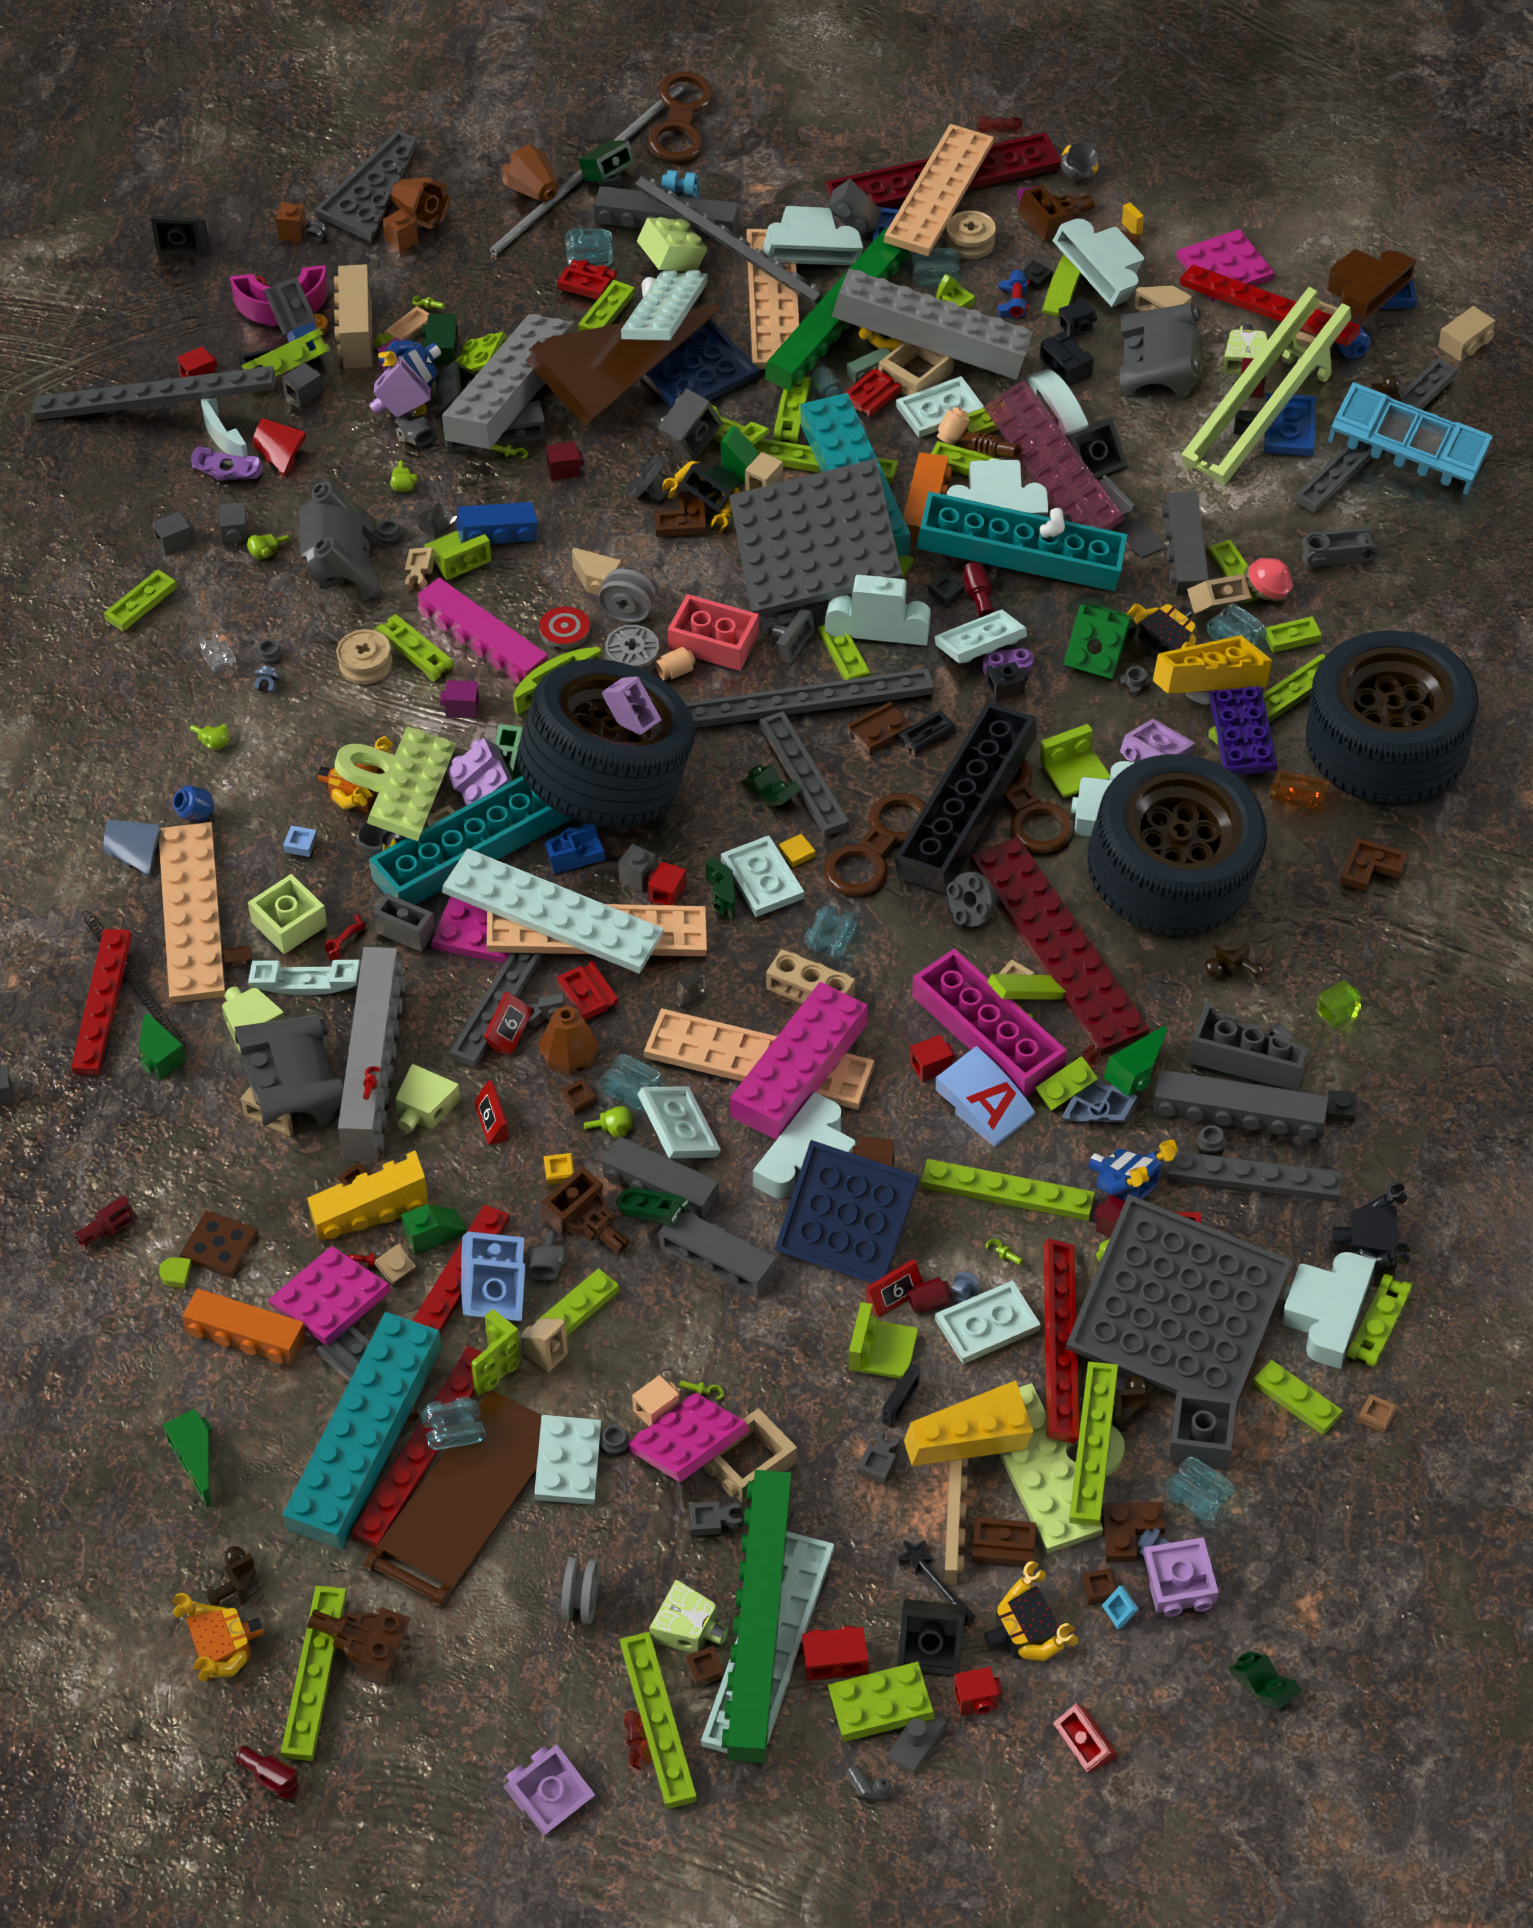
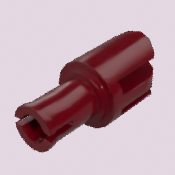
M970 562L964 569L963 581L968 598L975 601L978 616L981 618L994 613L989 597L993 590L983 565L978 562Z
M125 1195L118 1197L96 1212L93 1222L74 1233V1237L76 1239L79 1238L76 1241L83 1249L103 1235L112 1237L138 1219L136 1214L133 1213L132 1206L128 1204L127 1197Z
M246 1745L238 1750L235 1756V1763L254 1773L256 1783L283 1799H291L296 1796L299 1788L296 1769L274 1755L263 1757Z

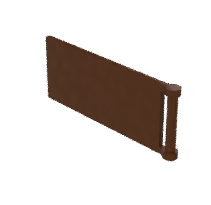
M493 1390L488 1391L383 1538L366 1556L363 1563L364 1568L370 1571L377 1570L433 1599L434 1604L443 1607L455 1586L536 1473L542 1415ZM385 1553L444 1584L437 1588L381 1558Z

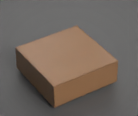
M1370 1394L1358 1416L1357 1422L1385 1434L1398 1406Z

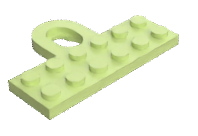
M407 726L395 755L363 744H348L339 749L335 760V769L345 780L379 792L370 812L368 824L418 841L453 756L456 743ZM355 764L374 765L381 768L385 773H372L356 767Z
M1033 1384L1019 1387L1033 1434L1025 1450L1000 1453L999 1456L1031 1522H1036V1533L1046 1554L1103 1535L1101 1523L1100 1526L1069 1523L1076 1462L1067 1456L1066 1451L1074 1444L1047 1438L1046 1411ZM1113 1425L1111 1426L1106 1476L1112 1474L1120 1467L1125 1451L1124 1439Z

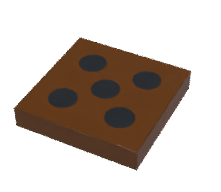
M206 1210L180 1253V1258L191 1259L192 1264L233 1278L256 1239L258 1229Z

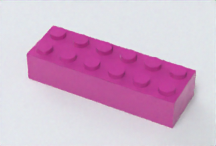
M954 948L913 976L912 997L969 1050L977 1046L1010 1078L1026 1098L1036 1091L1035 1087L1065 1068L1067 1050L1011 999H1002L989 985V979Z
M819 982L730 1096L731 1117L777 1140L811 1095L817 1092L867 1026L868 1005Z

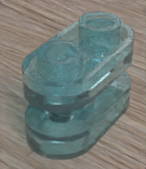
M572 229L566 233V260L569 264L572 259L577 261L583 259L599 267L600 265L607 266L613 262V238L610 231L605 229Z
M934 248L929 256L916 252L912 256L913 279L920 286H939L945 274L950 275L957 282L961 279L960 256L955 249Z
M1228 604L1221 610L1220 615H1215L1207 622L1208 635L1215 641L1242 635L1250 643L1257 644L1266 636V629L1262 622L1235 604Z
M825 904L823 908H818L813 927H809L805 933L804 943L807 944V949L819 953L823 946L828 947V956L840 959L854 934L858 914L846 910L842 917L837 916L838 909L835 906ZM835 926L836 928H835V930H834L832 936L830 937L829 935H830V933H831L833 927Z
M619 1054L611 1064L612 1070H607L599 1080L601 1090L605 1095L622 1100L633 1109H644L637 1095L641 1087H662L665 1083L664 1077L659 1071L625 1054Z
M461 1397L451 1403L442 1404V1402L436 1401L427 1404L420 1413L424 1427L433 1428L432 1431L426 1434L429 1449L439 1450L474 1444L483 1440L486 1437L484 1424L473 1421L481 1414L478 1402L471 1400L470 1397Z
M1187 1457L1179 1466L1181 1474H1172L1165 1483L1167 1496L1175 1503H1182L1191 1509L1193 1514L1202 1520H1213L1221 1511V1504L1219 1502L1227 1503L1236 1492L1233 1484L1226 1477L1194 1457Z

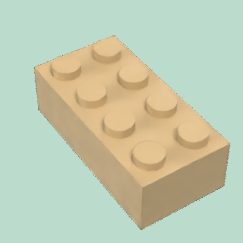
M367 264L338 266V276H334L335 291H339V293H334L335 308H338L334 310L335 324L339 325L335 326V340L340 342V344H337L338 359H343L344 369L373 367L372 299Z

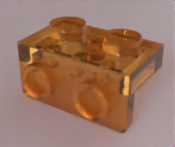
M1278 769L1271 783L1269 799L1322 811L1330 781Z

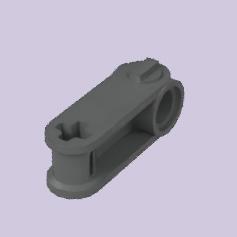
M1369 528L1312 532L1302 540V561L1305 565L1312 568L1369 562L1379 555V549L1373 542L1374 534Z

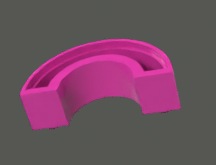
M325 265L301 268V274L298 277L313 314L323 306L328 296V280ZM254 274L231 276L233 300L241 314L252 321L266 324L270 327L277 326L278 322L264 293L265 289L271 287L258 282Z

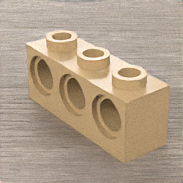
M783 949L780 950L766 972V989L802 1004L819 982L853 998L855 996V979L848 974L837 972L821 963L812 962L796 953H790Z

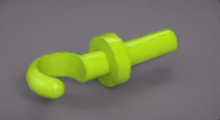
M418 295L412 299L414 306L421 307L425 305L427 309H432L433 307L445 309V303L436 302L432 297H427L419 302H416L420 299Z
M494 444L490 448V450L505 453V457H509V455L515 456L517 453L524 454L521 457L522 460L528 457V452L525 449H511V445L503 447Z
M990 1239L985 1244L986 1249L992 1244L998 1245L996 1252L999 1253V1258L1002 1260L1009 1259L1019 1266L1024 1262L1022 1258L1011 1253L1012 1249L1010 1247H1003L1002 1242L998 1239Z
M682 1380L679 1383V1388L695 1391L699 1395L701 1393L709 1395L710 1391L716 1390L720 1393L716 1400H721L724 1396L723 1389L718 1385L704 1387V1382H699V1385Z

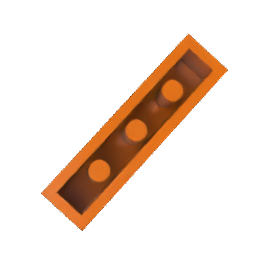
M919 452L903 515L911 534L912 543H917L928 491L947 495L948 485L946 481L950 482L952 477V467L948 466L949 456Z
M198 1288L182 1315L185 1331L195 1338L204 1337L224 1347L232 1346L241 1349L249 1355L257 1354L277 1364L285 1363L292 1366L307 1338L304 1322Z

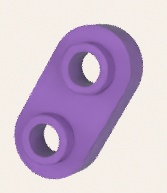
M1024 648L994 651L984 656L982 669L986 674L987 666L992 665L995 668L1016 662L1019 668L1024 667L1026 672L1029 673L1034 666V655L1031 651Z

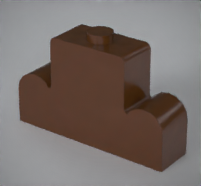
M1354 249L1343 259L1337 261L1330 269L1327 291L1340 296V305L1343 303L1351 309V319L1363 324L1413 280L1416 259L1395 250H1388L1382 252L1379 260Z

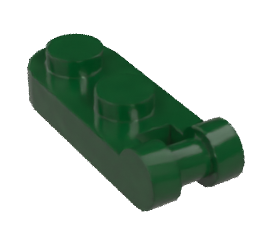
M641 1188L627 1189L616 1199V1205L622 1215L661 1222L670 1228H673L679 1221L678 1216L680 1213H685L690 1206L687 1199L680 1195Z

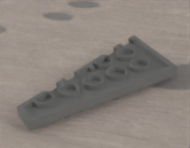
M397 130L314 209L315 217L372 242L392 200L391 192L393 186L402 179L416 149L417 139Z

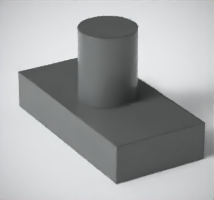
M801 609L788 627L774 625L772 628L771 637L773 640H777L776 644L782 662L791 664L816 629L810 611Z
M934 1715V1719L922 1721L921 1719L911 1720L887 1754V1761L914 1776L945 1729L946 1721Z

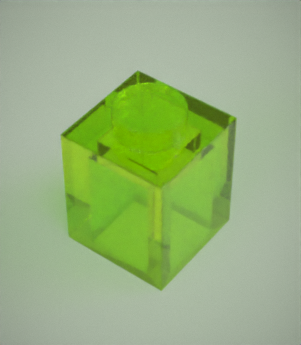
M1344 979L1318 994L1316 1012L1334 1029L1359 1015L1362 997L1355 987H1351Z

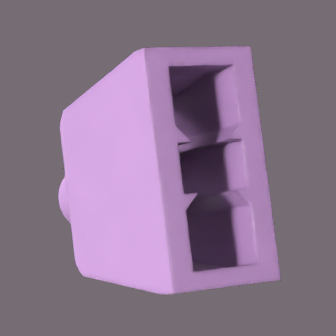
M399 356L396 364L389 366L375 382L374 394L377 398L370 403V407L377 415L388 408L394 416L399 417L429 401L431 388Z
M639 677L622 678L602 692L606 704L609 706L617 723L639 735L661 721Z

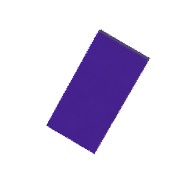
M1262 687L1209 691V700L1222 767L1227 768V770L1236 775L1277 771L1278 764Z

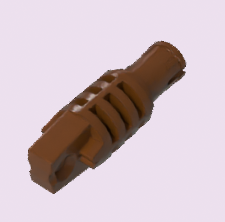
M964 432L959 438L964 448L993 458L1003 456L1018 460L1023 452L1021 444L1006 442L1000 436L982 432Z

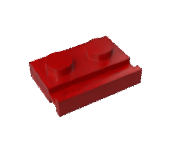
M874 368L844 393H848L855 409L860 412H866L870 418L902 391V384H896L891 377Z
M590 961L589 965L585 967L579 966L557 976L558 985L585 1020L607 1011V1008L610 1006H618L617 996L593 961Z

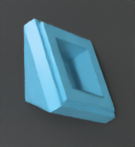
M1123 1585L1119 1586L1102 1605L1118 1630L1139 1610Z

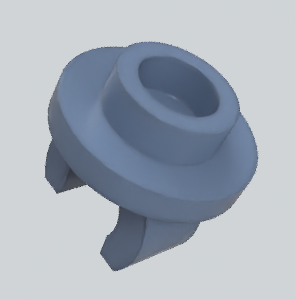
M261 666L260 670H255L254 675L258 677L255 680V688L261 691L262 684L269 682L268 690L274 693L276 690L274 680H280L281 675L276 673L275 668Z
M958 1272L955 1275L952 1291L958 1292L955 1301L961 1303L970 1299L971 1296L978 1295L981 1291L979 1279L973 1273Z
M1155 1528L1152 1532L1147 1529L1138 1542V1545L1141 1546L1139 1553L1143 1555L1144 1547L1170 1542L1162 1537H1157L1160 1532L1158 1528Z

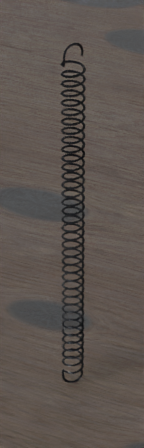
M84 915V921L100 942L99 932L95 931L99 927H102L103 930L104 927L101 926L96 916L92 915L90 918L95 917V919L88 922L89 919L86 921V916ZM97 920L98 922L92 926L94 927L98 923L100 924V926H98L96 929H93V927L91 928V923ZM126 962L129 966L125 970L131 967V970L124 973L123 976L133 987V990H135V993L140 997L148 1011H150V1014L158 1023L168 1019L165 1024L169 1022L172 1024L167 1015L164 1014L165 1012L162 1011V1008L159 1007L160 1005L157 1004V1001H154L155 998L152 997V994H149L150 991L147 990V987H144L145 984L142 983L139 976L138 981H141L138 986L143 984L144 986L141 989L146 988V990L142 993H139L141 989L136 990L138 986L134 985L138 981L131 982L137 978V973H135V970H132L133 967L130 966V963ZM131 971H134L133 974H136V977L129 980V978L133 974H131L130 976H127V974ZM148 991L147 995L141 997L143 993ZM151 995L150 998L144 1000L146 996ZM151 998H153L152 1002H156L155 1005H158V1008L155 1010H151L155 1005L149 1007L152 1002L146 1004ZM159 1008L161 1009L160 1012H163V1014L160 1017L164 1015L166 1016L161 1021H158L160 1017H156L160 1012L154 1014V1012ZM170 1024V1025L168 1026V1027L173 1026V1028H172L171 1030H169L168 1032L172 1031L173 1029H175V1030L177 1031V1029L174 1028V1025H171V1024ZM175 1031V1032L173 1033V1034L178 1033V1035H177L176 1037H174V1038H177L178 1036H180V1037L182 1038V1036L179 1035V1032H176V1031Z

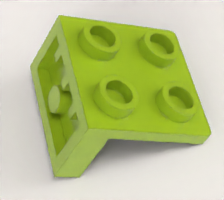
M504 332L488 334L475 340L470 339L463 345V349L456 361L474 372L480 371L508 337Z
M455 531L424 545V548L432 547L435 550L434 564L446 580L492 561L490 540L485 534L461 544L458 531Z
M1089 724L1041 741L1040 763L1063 797L1079 793L1080 782L1083 777L1110 780L1109 773L1092 749L1093 730Z
M861 1302L849 1349V1370L901 1379L911 1364L918 1329L916 1327L877 1321V1316H872V1304Z
M494 1309L485 1315L487 1349L471 1363L474 1390L478 1396L495 1388L499 1380L508 1372H513L521 1361L518 1328Z

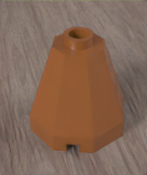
M530 144L512 152L509 157L511 162L509 165L505 163L502 167L503 183L508 188L542 202L552 200L558 192V182L546 153L538 147L536 149Z
M428 177L402 179L394 184L391 192L394 204L415 219L417 225L428 229L434 227L432 223L436 220L439 223L444 220L451 201L450 196L445 192L447 185Z
M563 1006L555 1009L539 1043V1053L544 1057L547 1068L567 1075L577 1073V1069L581 1067L584 1070L590 1068L599 1051V1042L592 1029L577 1008Z

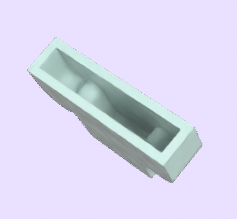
M786 206L781 223H772L768 226L763 243V251L769 256L767 259L772 262L778 260L781 263L852 266L861 256L863 246L860 234L855 228L851 226L835 228L829 208Z
M1074 219L1061 224L1053 239L1056 246L1111 307L1128 301L1139 281L1136 273L1144 260V256L1117 227L1094 233L1093 226L1084 219Z
M994 458L988 461H972L969 470L970 489L964 485H954L947 491L949 496L1048 517V500L1045 487L1039 483H1030L1025 488H1022L1019 460H1000Z
M856 575L852 599L848 595L829 599L825 618V632L829 636L844 637V634H849L852 638L927 646L931 611L928 605L923 602L915 601L908 605L906 604L907 582L904 579Z
M1120 761L1115 763L1110 771V780L1081 778L1078 798L1073 797L1071 813L1076 814L1074 833L1076 835L1091 836L1099 806L1107 787L1122 770L1135 762Z
M814 1092L753 1169V1187L777 1199L790 1197L793 1194L795 1182H797L810 1140L852 1153L855 1140L841 1133L840 1106L834 1101Z
M1350 1252L1340 1253L1334 1259L1332 1272L1307 1264H1300L1293 1284L1287 1283L1282 1298L1283 1301H1286L1282 1324L1308 1333L1306 1352L1312 1360L1341 1369L1373 1277L1376 1260Z

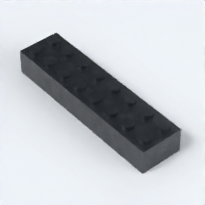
M989 702L985 704L895 856L898 878L945 894L947 893L948 884L952 883L1037 738L1034 716Z

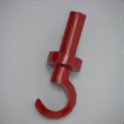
M371 1066L365 1070L366 1078L363 1081L365 1087L363 1099L365 1100L370 1098L372 1090L377 1087L378 1081L376 1076L369 1074L373 1071L380 1073L381 1069L377 1066Z
M371 1252L369 1256L348 1255L349 1258L356 1262L368 1263V1267H373L375 1260L379 1258L374 1257V1253Z

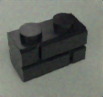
M1061 331L1055 334L1053 338L1049 337L1041 342L1040 358L1069 387L1079 383L1080 380L1083 381L1091 377L1094 363L1093 357L1088 351L1084 352L1079 347L1075 338H1070L1065 332Z

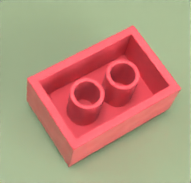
M687 594L667 630L668 651L684 647L686 650H690L696 659L741 671L759 636V614Z

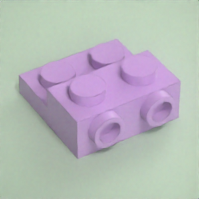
M1151 719L1125 734L1120 753L1128 761L1139 762V760L1162 754L1188 755L1193 752L1196 743L1160 722Z
M486 738L475 740L471 744V749L466 754L455 757L452 760V766L446 770L454 789L461 792L466 805L513 781L498 745Z
M1204 1537L1144 1547L1143 1555L1150 1578L1149 1587L1156 1613L1164 1612L1165 1616L1173 1617L1183 1612L1182 1609L1194 1607L1195 1611L1201 1612L1209 1610L1214 1603H1217L1219 1592Z
M557 1744L550 1750L546 1746L539 1749L530 1757L533 1763L524 1769L520 1764L506 1775L509 1782L503 1786L522 1812L525 1810L543 1835H546L595 1796L594 1792Z

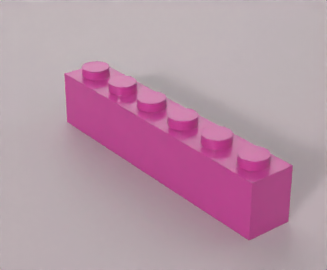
M441 578L436 579L417 594L418 610L424 618H429L435 622L441 630L449 632L459 643L471 648L477 656L485 658L494 668L502 670L509 675L515 683H521L533 670L548 661V654Z

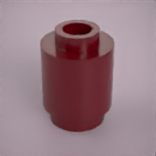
M940 1277L912 1287L913 1290L907 1291L909 1303L915 1314L918 1312L924 1314L948 1305L949 1298L952 1297V1291L947 1280L942 1282Z

